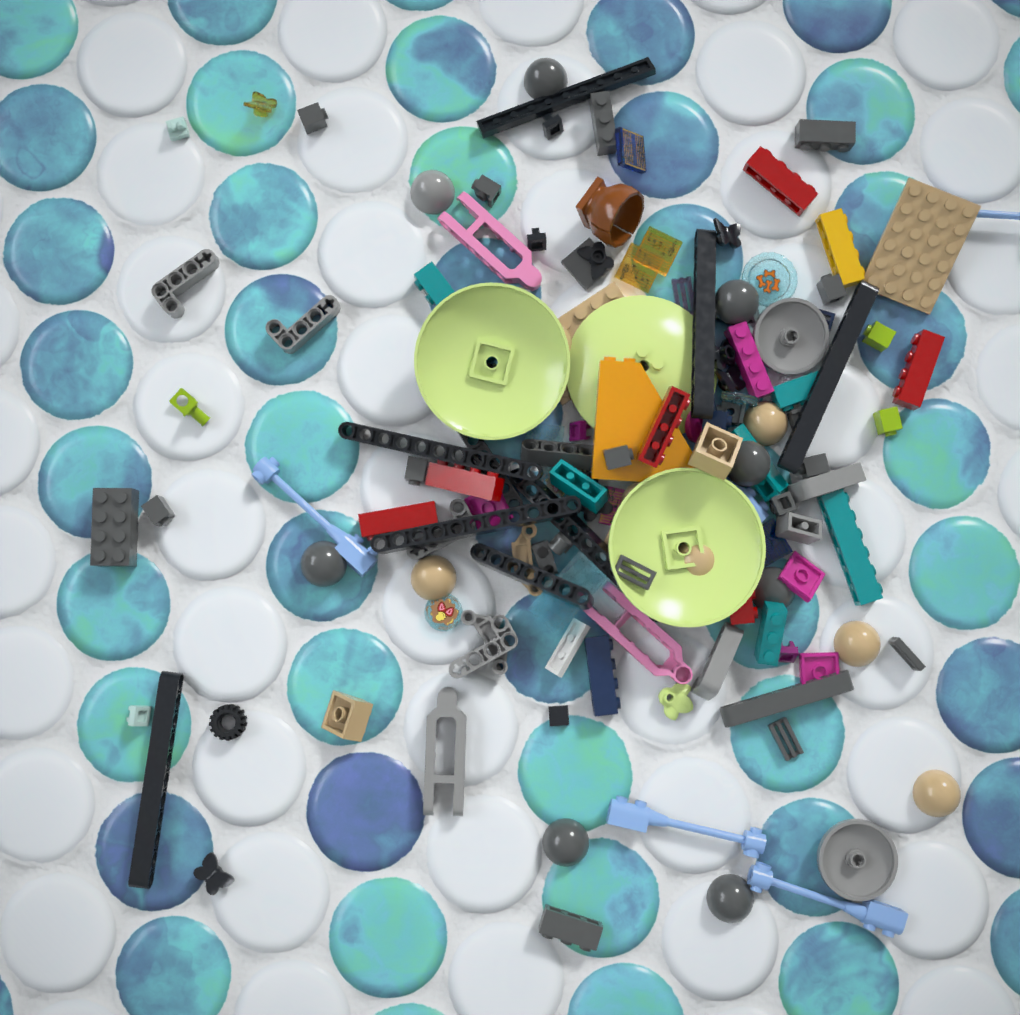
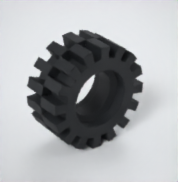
M234 704L218 707L209 718L211 719L209 726L212 727L210 731L214 732V736L219 737V740L226 741L233 740L242 735L248 723L246 722L247 715H244L245 711L241 710L238 705L234 706ZM225 715H231L235 719V726L231 730L223 728L221 720Z

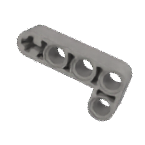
M210 249L201 250L152 286V295L172 318L182 317L185 309L177 297L215 271L220 264L218 257ZM193 268H197L194 274H190ZM176 280H182L179 285H175ZM162 290H166L163 296H159ZM177 304V308L174 311H170L171 306Z
M327 295L288 329L279 320L272 319L267 322L266 331L285 353L293 354L339 314L340 304L334 296ZM328 304L334 305V307H328ZM321 315V319L318 322L312 321L314 316ZM274 327H280L279 332L272 333ZM301 328H307L305 334H298ZM287 340L293 341L290 347H284Z
M859 462L787 486V489L790 491L796 504L866 481V477Z
M457 498L451 501L449 508L454 519L472 516L464 500ZM456 503L463 504L464 509L462 512H454L453 507ZM475 521L473 522V526H472V529H473V530H475V528H476V523H475ZM455 525L453 527V529L455 530V534L461 532V525ZM439 528L434 531L433 535L435 538L442 535V529ZM457 540L438 543L434 548L427 545L425 547L428 551L425 552V549H422L418 552V556L411 554L413 549H408L406 552L411 559L420 560Z
M496 615L491 620V626L497 636L496 638L450 664L449 674L453 678H462L517 646V635L506 616ZM503 618L506 622L505 627L502 629L496 628L494 625L495 619ZM506 635H512L515 638V643L512 646L505 645L504 637ZM491 644L498 648L497 654L493 656L487 653V647ZM471 655H479L481 661L478 665L470 663ZM466 659V663L471 669L467 670L466 666L461 670V674L458 672L454 673V664L461 666L464 664L462 660Z
M728 622L724 623L702 674L696 678L692 685V693L708 701L718 694L743 637L744 631Z

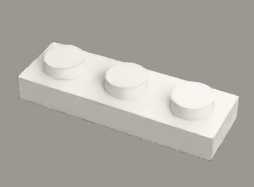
M573 618L545 668L562 678L591 627Z

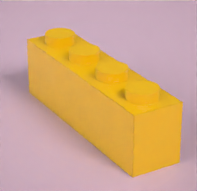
M842 208L820 214L815 222L832 274L840 275L844 288L858 285L861 280L865 279V270L860 265L859 252L854 247V238L852 232L848 229L846 214H843Z

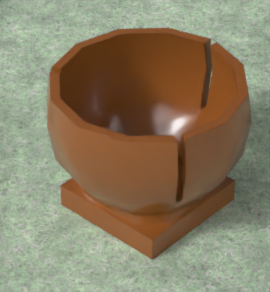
M597 176L575 207L584 227L591 229L592 234L607 246L617 248L624 245L638 227L644 211V196L632 186L621 183L606 187L604 180Z

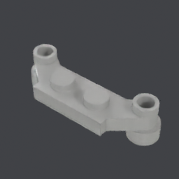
M472 610L462 612V623L474 625L485 643L497 637L491 626V615L485 617L476 614ZM466 614L472 615L471 621L465 619ZM504 637L505 645L510 646ZM493 644L488 646L492 655H496L498 648ZM507 653L499 656L493 662L492 670L495 674L503 675L508 669L506 662ZM498 663H502L504 665V668L502 670H498L496 668V665Z

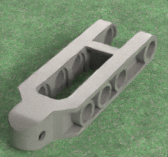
M444 687L440 690L437 696V707L427 716L423 815H434L435 783L454 784L453 816H463L467 716L457 706V692L452 687ZM440 717H451L456 721L454 775H436L435 772L436 723Z

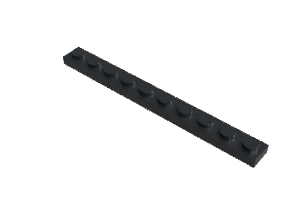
M649 57L563 88L553 95L542 96L477 120V127L484 139L543 117L548 113L551 114L590 99L591 93L610 92L656 74V68Z

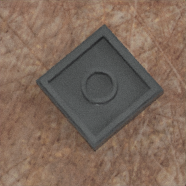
M590 237L561 261V264L585 291L596 281H593L591 276V264L588 260L579 256L577 250L585 246L593 247L594 242Z

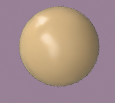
M761 401L753 404L746 410L742 424L746 426L757 443L762 446H771L778 443L785 436L788 428V419L783 409H779L775 403Z
M680 543L678 546L679 552L682 554L687 553L688 546L685 543ZM698 545L692 546L690 554L684 558L685 564L695 563L696 566L687 567V570L693 575H705L713 568L714 554L705 545H703L704 553H700Z
M430 555L420 559L411 572V584L414 591L421 598L428 601H438L439 599L446 598V596L451 594L456 585L457 576L455 568L450 561L442 556Z
M850 621L843 624L835 634L834 650L839 653V659L849 666H866L873 662L880 652V637L877 631L868 623Z
M929 770L922 773L916 779L913 786V799L916 806L926 815L944 817L953 813L958 807L961 791L958 783L950 774L942 770Z

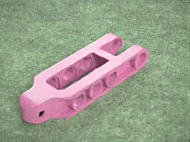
M463 191L456 199L469 210V214L476 221L466 230L451 215L444 211L437 218L439 223L505 284L519 283L527 290H537L541 286L542 276L540 271L532 265L531 250L468 193ZM482 225L485 228H489L498 240L501 239L510 248L512 253L514 251L522 258V262L515 269H509L473 236Z
M607 582L602 590L625 610L624 613L612 624L593 607L583 611L653 675L669 676L679 684L690 682L693 673L691 668L683 662L682 647L647 615L632 605L614 585ZM631 616L670 651V657L663 665H656L647 654L643 653L620 632L619 629Z

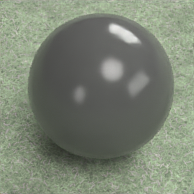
M552 58L535 60L529 65L524 75L525 90L533 99L553 95L566 88L568 83L564 67Z
M740 279L727 281L715 293V313L726 324L735 325L743 321L749 322L758 311V292L747 281Z
M742 441L728 478L735 484L744 487H751L761 483L770 471L771 460L769 453L757 442Z
M318 541L308 546L304 551L300 562L301 571L306 580L311 584L319 587H328L336 584L343 578L347 569V562L335 549L337 544L330 541Z
M765 567L755 589L756 599H752L759 609H763L764 601L784 603L786 608L792 603L795 593L785 583L777 579L782 570L781 568Z
M569 818L558 819L552 822L545 830L542 840L543 849L546 856L554 864L564 867L573 866L582 861L589 849V837L586 829L579 822Z
M725 874L717 877L710 884L707 891L706 899L709 910L716 918L723 922H740L750 914L753 908V891L750 889L747 881L738 875Z

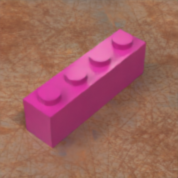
M743 321L728 327L724 335L729 345L735 350L734 359L739 367L741 377L746 383L749 397H753L751 402L769 396L774 392V389L747 322Z

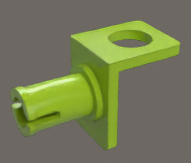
M180 388L169 400L174 407L183 413L184 417L190 415L202 427L211 418L197 407L198 401L183 388ZM184 395L188 398L186 406L177 404L178 396Z

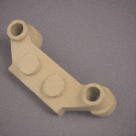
M534 524L523 526L517 540L511 543L512 556L530 565H533L530 540L537 533V527ZM531 528L533 533L529 535L525 530ZM514 565L515 572L518 569V565ZM534 572L528 575V580L534 578ZM523 584L532 596L542 594V591L533 592L532 587Z

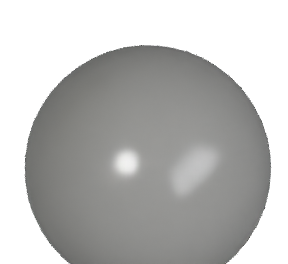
M424 171L414 179L411 185V200L415 207L423 213H442L453 203L455 197L454 185L451 179L441 171Z

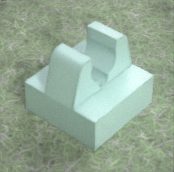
M184 117L165 121L171 141L190 137Z
M131 705L128 707L130 714L126 721L129 726L149 725L151 706Z

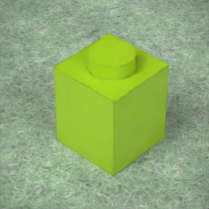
M875 321L872 325L868 324L863 331L865 336L862 342L883 352L889 347L896 331Z
M897 406L873 413L878 435L885 434V437L897 435V431L903 429Z

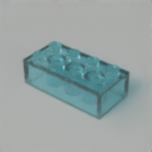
M578 551L557 575L560 578L586 588L592 595L608 578L581 551ZM564 588L562 595H567L570 592V588ZM542 592L528 610L558 635L580 608ZM588 595L581 596L579 602H586Z

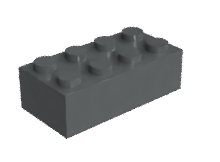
M93 488L90 566L137 567L139 490L133 488Z

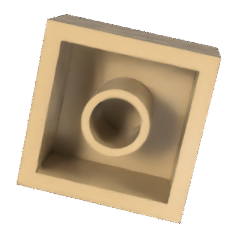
M706 422L697 439L688 465L725 480L733 468L743 438Z

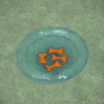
M763 252L752 257L745 265L742 273V280L749 282L755 287L759 295V305L765 307L778 300L791 298L798 284L797 271L792 262L784 255L775 252Z

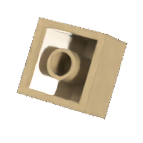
M333 690L321 728L342 739L362 742L373 704Z

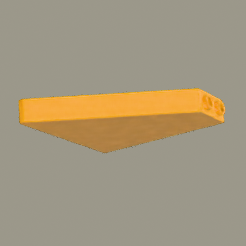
M604 357V360L599 361L591 468L592 479L642 482L646 478L665 470L695 468L688 465L692 451L679 428L674 429L672 434L674 436L673 441L669 447H666L663 453L665 458L657 468L636 459L662 403V399L641 363L635 362L633 358H624L622 362L616 361V357ZM625 444L628 448H632L634 459L631 460L632 465L607 470L603 455L604 449Z

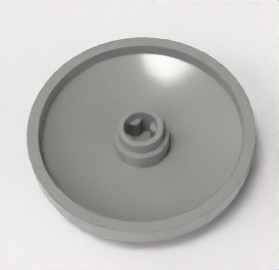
M785 298L770 304L760 313L753 328V339L762 362L766 367L780 374L793 375L810 370L823 358L829 343V328L824 315L814 304L800 298Z
M847 819L833 825L822 837L817 851V865L822 879L836 894L852 901H867L883 894L893 883L898 870V854L894 842L881 827L863 819Z

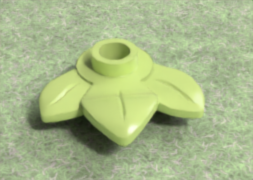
M676 683L672 688L665 687L659 692V702L664 706V714L669 719L676 720L679 712L688 713L693 710V703L687 697L691 691L690 685ZM670 694L671 698L667 701V695Z

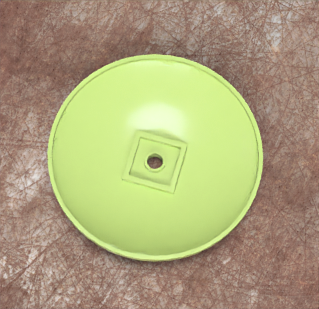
M479 283L450 294L428 315L416 341L414 370L417 385L424 401L444 424L469 437L483 440H501L524 434L535 428L556 408L562 398L569 378L570 350L564 329L558 318L538 297L522 288L509 284ZM489 357H495L498 362L497 366L494 368L488 367L486 360Z
M638 295L622 297L608 302L592 312L581 323L572 338L567 389L576 410L586 423L594 429L599 361L604 360V357H616V361L622 362L624 358H633L637 363L646 362L649 369L645 372L662 401L669 386H674L691 394L693 315L671 301L654 296ZM714 373V392H715L716 384H717V376H716V374ZM691 401L687 410H683L680 416L682 421L678 428L681 434L685 433V421L691 411Z
M674 468L646 478L637 484L622 500L610 526L608 554L611 570L620 590L639 611L667 625L701 627L729 617L750 598L759 583L764 569L766 542L763 526L755 507L736 485L727 479L722 480L697 468ZM680 543H685L688 546L687 553L682 554L679 552L678 546ZM698 545L700 553H704L703 545H705L714 554L713 568L705 575H693L687 570V567L696 566L695 563L685 564L684 558L690 554L692 546ZM621 554L657 572L649 590H645L617 574L615 566ZM625 561L622 562L623 565L647 577H650V574L630 565ZM619 568L618 571L647 584L645 580Z

